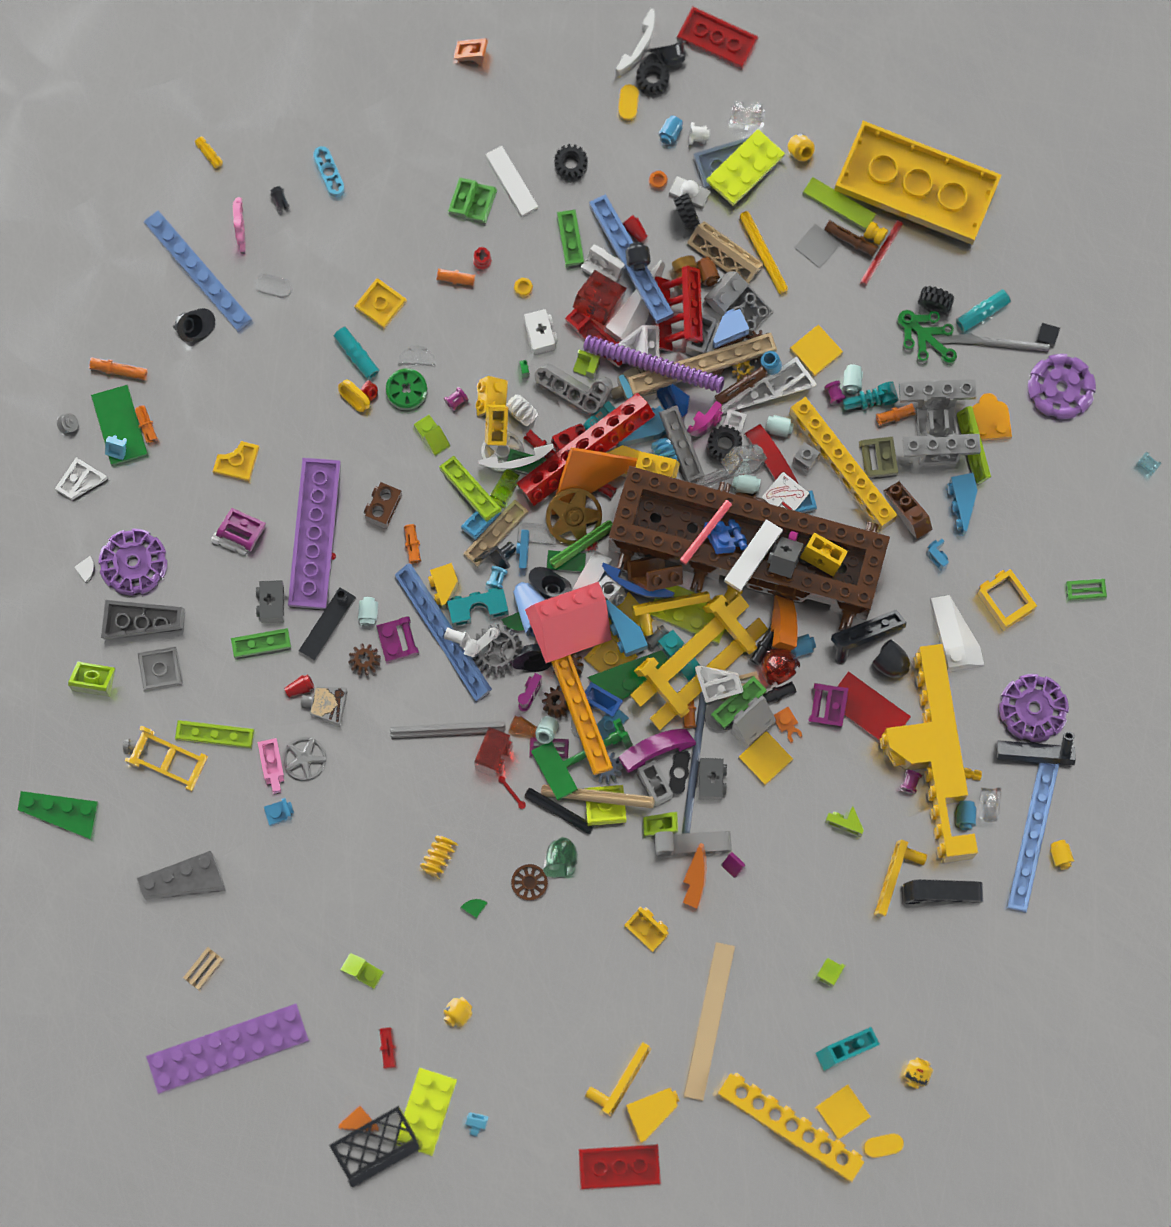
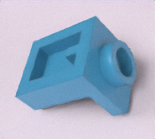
M943 539L938 542L934 540L927 547L929 550L926 554L940 571H943L949 563L947 555L943 551L938 550L945 542Z
M285 798L280 802L264 806L270 826L292 819L291 814L294 813L291 802L287 803Z

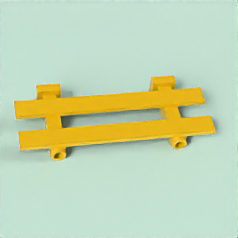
M723 594L715 595L710 602L702 607L706 613H713L715 615L711 621L659 669L655 667L659 664L655 658H647L634 670L639 677L645 676L647 679L630 694L637 705L641 707L656 692L666 702L649 718L658 730H661L676 715H679L680 718L684 717L690 711L687 705L702 692L697 675L678 692L673 689L668 681L724 629L730 633L734 640L705 667L725 670L744 652L751 654L757 649L755 641L768 628L760 618H757L746 629L738 622L736 618L749 607L740 594L727 606L724 604L727 599Z

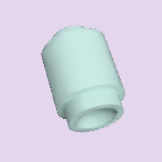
M848 365L846 370H844L843 389L849 394H857L862 390L863 371L861 366Z
M776 415L773 417L769 416L766 431H770V434L787 437L788 434H792L794 423H791L790 418Z
M738 473L737 477L734 476L732 487L735 488V492L751 495L754 493L758 494L761 479L753 475Z
M364 597L363 600L359 601L358 620H360V625L374 626L375 621H377L378 602L373 597Z
M550 716L543 717L535 732L536 739L542 744L551 742L558 730V721Z

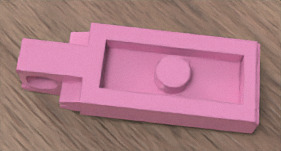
M277 738L258 742L264 779L267 785H272L274 794L281 793L280 782L284 781V773Z

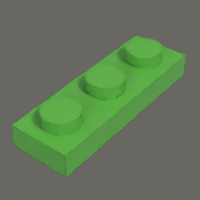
M576 210L557 212L566 267L582 265L584 257Z
M288 628L231 638L234 658L291 648Z
M754 676L742 686V693L732 695L711 714L713 719L723 729L734 721V716L741 710L745 711L749 707L748 704L755 697L759 699L767 692L766 688Z

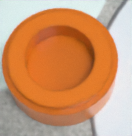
M654 171L651 173L649 185L652 189L662 190L667 186L668 178L664 172Z

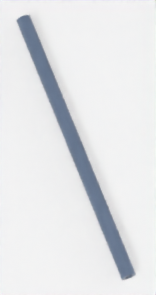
M703 692L700 693L694 737L696 745L693 746L682 833H690L707 705Z

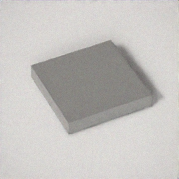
M176 647L138 653L144 692L182 685Z

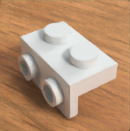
M594 244L589 250L586 261L581 265V269L604 285L612 288L621 277L625 264L620 259L607 253L603 248Z

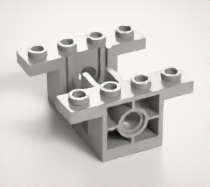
M975 379L899 382L900 403L915 402L918 434L915 437H903L904 457H919L920 465L957 464L961 455L981 453L980 435H956L954 406L956 401L974 400L977 398ZM934 423H939L941 428H934Z

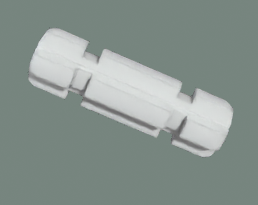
M216 533L213 534L212 543L221 544L222 547L237 551L242 555L247 553L244 546L224 537L219 538L216 536Z

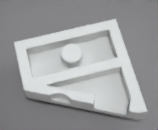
M75 458L55 490L73 500L106 481L107 476L80 459Z
M704 666L695 667L706 703L743 692L738 673Z

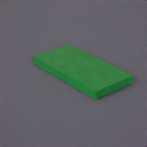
M128 384L92 394L91 397L105 445L108 436L113 437L116 435L119 440L126 438V454L124 459L121 460L108 456L111 466L148 456Z

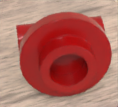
M369 380L360 389L368 397L369 401L374 400L378 394V387Z

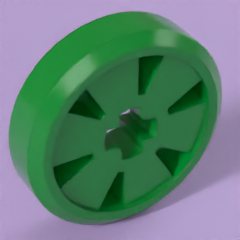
M408 368L400 369L394 372L387 380L386 395L394 407L401 410H412L419 407L425 401L427 383L418 371ZM410 386L411 392L408 393L406 391V393H403V387Z

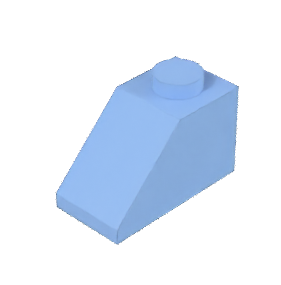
M734 309L729 310L722 316L713 339L714 349L749 334V327L740 309L736 311Z

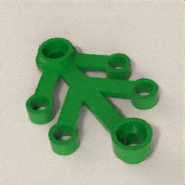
M911 310L900 312L898 323L904 328V349L912 350L914 348L915 341L912 339L913 329L918 334L919 352L917 359L919 362L923 363L928 360L929 353L926 351V341L942 354L941 360L944 364L951 365L956 361V351L951 348L947 349L932 336H951L954 331L953 325L945 324L943 327H922L918 323H938L940 319L939 313L933 311L929 315H915ZM935 315L937 320H932L931 316ZM909 316L911 320L906 321L904 317ZM945 328H950L951 332H946ZM910 341L912 346H907L906 342ZM951 353L953 357L948 358L946 354ZM920 354H925L926 358H920Z

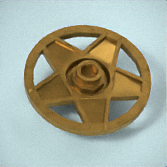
M569 488L559 492L550 501L546 510V524L550 533L558 541L569 545L587 535L586 524L597 521L594 527L596 529L602 522V509L598 500L590 492L580 488ZM575 493L569 503L558 500L566 494ZM586 495L593 500L597 510L585 507ZM552 509L559 516L553 527L550 520ZM571 531L577 540H567L559 535Z

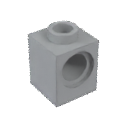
M804 442L793 457L792 463L806 473H809L819 459L820 452Z
M607 575L599 582L606 600H609L616 607L624 601L627 594L621 585Z

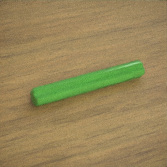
M610 520L606 521L549 560L551 566L554 569L558 568L610 533L613 523Z

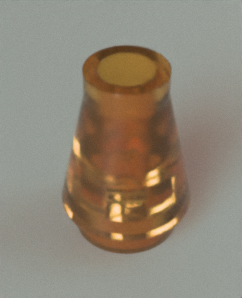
M515 715L509 730H512L515 734L536 737L537 726L521 715L519 717Z

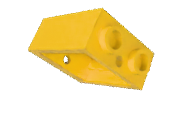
M1011 569L1006 572L1002 570L995 575L996 579L991 582L987 580L981 584L977 593L1003 631L1037 608L1036 603ZM1008 578L1026 602V605L1005 618L987 592Z

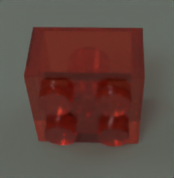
M594 270L576 294L573 308L605 326L622 303L627 288Z
M488 727L474 761L475 770L497 778L499 773L502 774L506 765L505 757L510 756L513 749L511 735Z

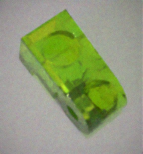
M509 469L504 471L490 494V497L498 506L506 508L521 475Z

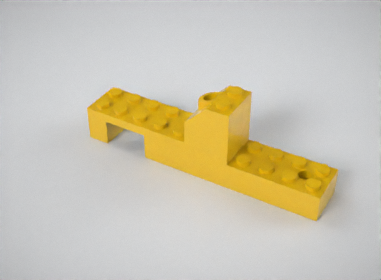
M943 644L921 646L917 653H915V657H913L914 669L917 668L918 670L916 683L917 687L921 688L919 701L920 705L924 706L925 713H922L923 723L886 728L882 738H880L881 750L884 749L885 755L890 758L894 766H901L905 770L926 769L924 771L925 782H929L930 789L927 790L928 800L932 801L933 806L930 809L931 819L935 820L936 824L934 837L939 842V847H937L938 858H941L942 863L970 860L978 853L975 833L952 836L946 804L964 801L968 796Z

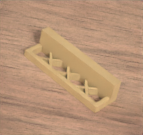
M705 221L696 227L687 244L705 257H710L715 264L726 272H738L748 284H750L754 275L764 265V263ZM697 235L704 239L705 245L700 246L694 242ZM715 246L718 248L720 256L712 255L710 247ZM725 258H732L735 266L729 267L726 265ZM740 268H746L751 272L747 279L741 275Z

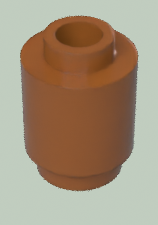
M710 257L698 260L696 264L697 269H700L702 284L707 286L717 284L720 276L714 261Z

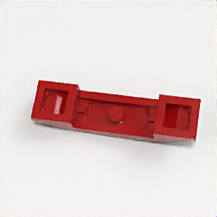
M579 306L565 317L568 324L584 340L591 335L593 338L597 337L598 340L601 338L603 341L613 342L614 345L619 343V341L616 342L593 322L591 316ZM606 358L618 367L623 364L622 361L618 362L617 359Z
M761 424L744 433L752 448L757 451L771 473L774 482L784 472L798 483L784 456Z

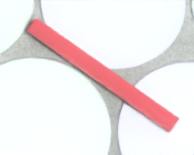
M726 500L681 557L680 561L683 564H687L732 506L731 502Z

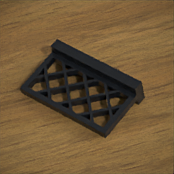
M399 1105L329 1144L347 1176L351 1188L423 1147ZM395 1112L401 1118L399 1126L388 1123L389 1116ZM375 1123L384 1125L382 1136L370 1133L372 1125ZM387 1126L398 1129L395 1139L384 1137ZM400 1130L408 1132L412 1139L406 1143L398 1141ZM356 1134L367 1135L365 1145L353 1143ZM369 1136L381 1139L378 1149L367 1147ZM383 1140L394 1143L392 1151L385 1152L380 1150ZM340 1143L350 1145L347 1155L340 1154L335 1146ZM352 1146L363 1148L361 1159L350 1156ZM366 1150L377 1152L374 1161L363 1160ZM348 1159L360 1162L358 1170L350 1173L347 1168Z

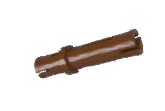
M831 220L828 221L824 228V231L854 246V249L861 250L871 257H874L878 250V246L865 240V237L855 235Z
M760 366V368L752 373L743 375L744 378L716 394V401L723 405L749 387L753 388L755 383L768 376L766 369Z

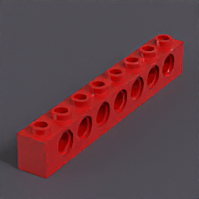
M637 392L519 480L517 485L525 497L535 506L558 488L571 447L606 453L655 416L648 402Z

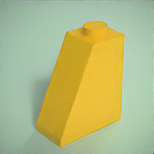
M667 1088L626 1105L640 1144L644 1143L678 1107L677 1102H680L676 1091Z

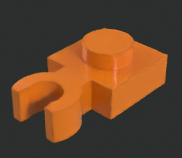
M789 707L774 714L777 728L781 734L785 731L788 733L787 739L790 743L794 741L791 737L793 733L802 738V732L794 727L798 724V721Z

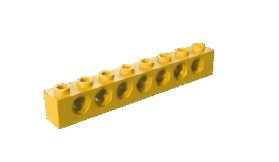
M806 396L791 406L790 416L817 451L820 452L821 456L872 522L879 525V531L881 532L895 522L897 518L896 512Z
M730 1073L717 1093L719 1097L851 1183L865 1162L862 1160L863 1156L854 1150L852 1152L845 1149L846 1145L838 1139L833 1141L828 1138L829 1134L823 1129L819 1128L816 1130L811 1126L812 1122L804 1117L798 1118L794 1115L796 1112L787 1106L783 1108L778 1105L779 1101L773 1096L769 1095L766 1097L761 1093L762 1090L754 1084L749 1086L744 1082L746 1080L744 1077L737 1073L735 1075ZM739 1088H743L747 1092V1096L743 1099L738 1098L736 1095V1090ZM755 1099H760L763 1102L764 1106L762 1109L757 1110L753 1107ZM777 1110L780 1113V1119L777 1121L772 1120L769 1116L770 1111ZM787 1122H795L797 1130L794 1132L788 1131L786 1128ZM806 1132L812 1133L814 1136L813 1142H805L803 1134ZM827 1143L831 1149L830 1153H822L820 1145ZM839 1154L847 1157L845 1165H840L837 1162Z

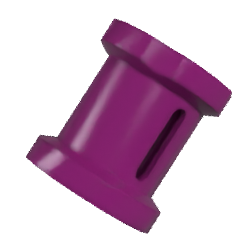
M833 381L824 386V389L828 391L831 398V405L841 403L846 399V395H843L841 391L840 381Z
M457 387L456 391L449 397L443 398L453 412L457 406L469 400L460 387Z
M906 769V777L900 789L916 794V787L919 779L922 778V774Z

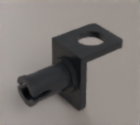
M512 542L506 543L501 549L496 545L486 549L473 561L478 562L490 556L496 566L508 569L510 564L506 558L516 552V547L511 549L514 546Z

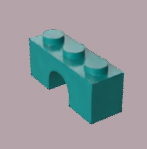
M492 588L486 593L473 592L468 597L455 596L450 601H447L453 627L471 624L470 613L475 607L486 608L490 619L509 615L504 589Z

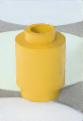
M1065 839L1051 843L1050 851L1056 868L1060 867L1061 870L1072 867L1071 863L1074 862L1070 846L1066 843Z

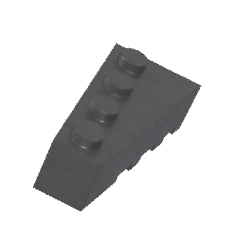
M105 600L101 638L109 640L183 629L185 609L176 606Z
M211 850L137 878L142 895L146 900L226 890Z

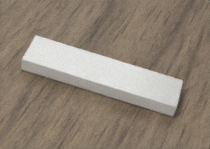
M502 145L486 153V158L520 215L523 217L538 209L537 203Z
M766 519L726 576L724 582L741 592L782 533V529Z

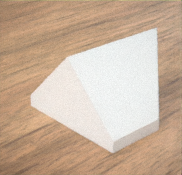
M642 325L618 344L620 347L623 345L625 348L635 349L636 352L639 350L642 353H647V355L652 354L653 357L657 356L659 359V326Z

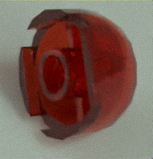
M771 649L762 660L761 672L769 685H773L772 683L777 682L779 685L788 681L797 673L795 669L797 666L800 668V662L787 649Z

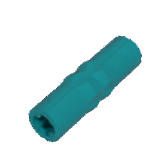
M1002 289L958 317L956 323L961 331L966 332L1011 303V299L1007 292Z
M346 326L340 328L333 337L367 380L375 377L380 370L369 357L367 351L362 348L361 344L354 338Z

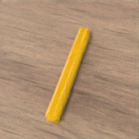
M749 211L742 212L740 219L778 293H785L788 291V287Z

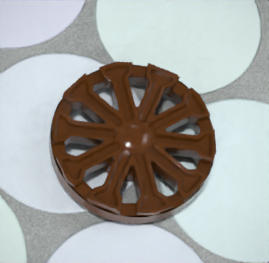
M525 864L514 872L511 885L514 893L519 898L533 901L544 895L547 890L548 879L543 869L539 866ZM528 868H532L531 874L528 873ZM521 870H524L525 876L520 873ZM536 870L540 871L538 875L534 876ZM518 876L522 880H515V877ZM544 877V881H537L539 878ZM515 885H522L518 889L515 888ZM537 885H544V888L541 889ZM525 889L523 895L519 894V892ZM534 889L537 890L540 894L535 895ZM529 890L532 897H527Z

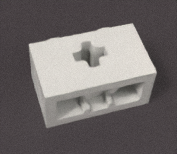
M546 309L524 314V322L533 355L555 350V343H558L556 332L551 330L553 325L551 314L547 315Z

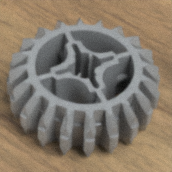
M506 625L502 627V630L499 629V636L507 640L496 641L493 639L488 644L490 648L486 651L485 655L482 656L480 651L478 654H475V657H472V659H478L475 664L477 666L481 665V671L488 668L487 674L489 675L492 670H494L495 676H498L499 670L505 675L506 668L510 672L513 671L511 664L520 655L517 653H521L522 648L519 646L522 645V641H516L519 635L514 634L511 636L514 630L511 628L506 632ZM484 628L481 629L484 635L487 631ZM477 633L476 638L479 640L483 635ZM512 644L513 652L507 660L504 651ZM493 645L497 649L500 648V653L494 651ZM496 658L500 660V662L502 663L494 664L488 662L487 660Z

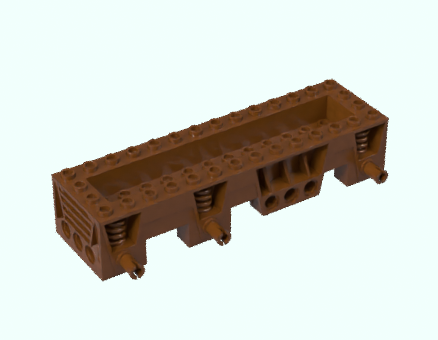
M629 466L610 531L608 548L610 551L620 553L616 568L621 570L624 564L622 572L627 573V561H630L631 557L641 559L649 555L682 564L683 571L694 574L690 590L694 592L696 585H698L696 593L702 592L705 577L719 580L720 575L727 576L745 551L741 550L740 547H735L734 553L716 554L707 537L686 565L680 559L702 532L705 522H709L723 503L728 500L732 503V506L720 521H723L725 526H729L728 521L734 519L741 528V534L747 540V546L767 519L782 529V533L775 543H779L781 537L788 539L791 531L798 533L797 542L803 543L801 554L813 533L848 551L841 565L846 567V572L843 574L836 572L834 577L808 562L803 564L798 561L791 578L770 572V564L767 563L770 553H767L765 559L762 560L746 583L747 588L774 596L777 595L796 602L810 599L831 605L829 611L842 614L838 631H842L844 625H846V629L850 628L853 618L867 620L890 536L877 533L878 524L874 523L871 530L872 522H867L866 529L864 530L729 493L731 488L729 483L726 484L725 490H723L725 482H720L717 490ZM653 514H658L661 517V521L653 523L650 517ZM690 524H694L698 527V531L690 533L687 527Z

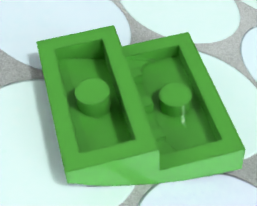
M459 178L448 212L469 220L486 223L497 189L493 186L478 184L475 180Z

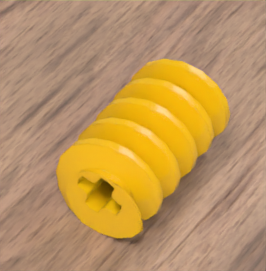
M435 836V840L438 843L431 844L434 850L429 849L427 851L431 857L425 856L424 861L427 864L421 863L420 867L428 875L440 880L437 873H444L440 867H447L448 865L444 860L452 859L448 852L455 853L452 845H459L444 836Z

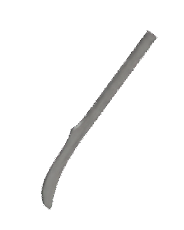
M972 333L933 336L941 344L967 343L1049 352L1050 344L978 337ZM926 341V348L931 347V345Z

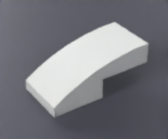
M728 409L723 427L729 425V428H732L733 426L735 431L738 430L740 432L739 435H741L746 414ZM727 437L720 438L718 446L723 450L731 448L732 441Z

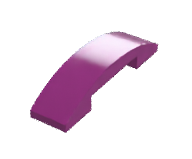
M687 729L668 730L635 744L621 754L619 760L629 773L644 766L646 760L675 748L678 751H682L696 745V742Z

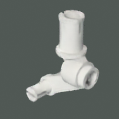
M448 627L444 639L460 644L463 650H465V655L475 657V654H478L493 639L500 635V631L494 627L490 628L477 641L471 639L467 632L462 633Z

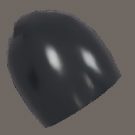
M890 639L884 643L880 654L873 660L872 664L883 674L898 678L909 672L910 660L906 652L895 641Z

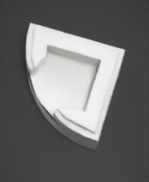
M90 556L75 566V569L86 583L92 578L94 563Z

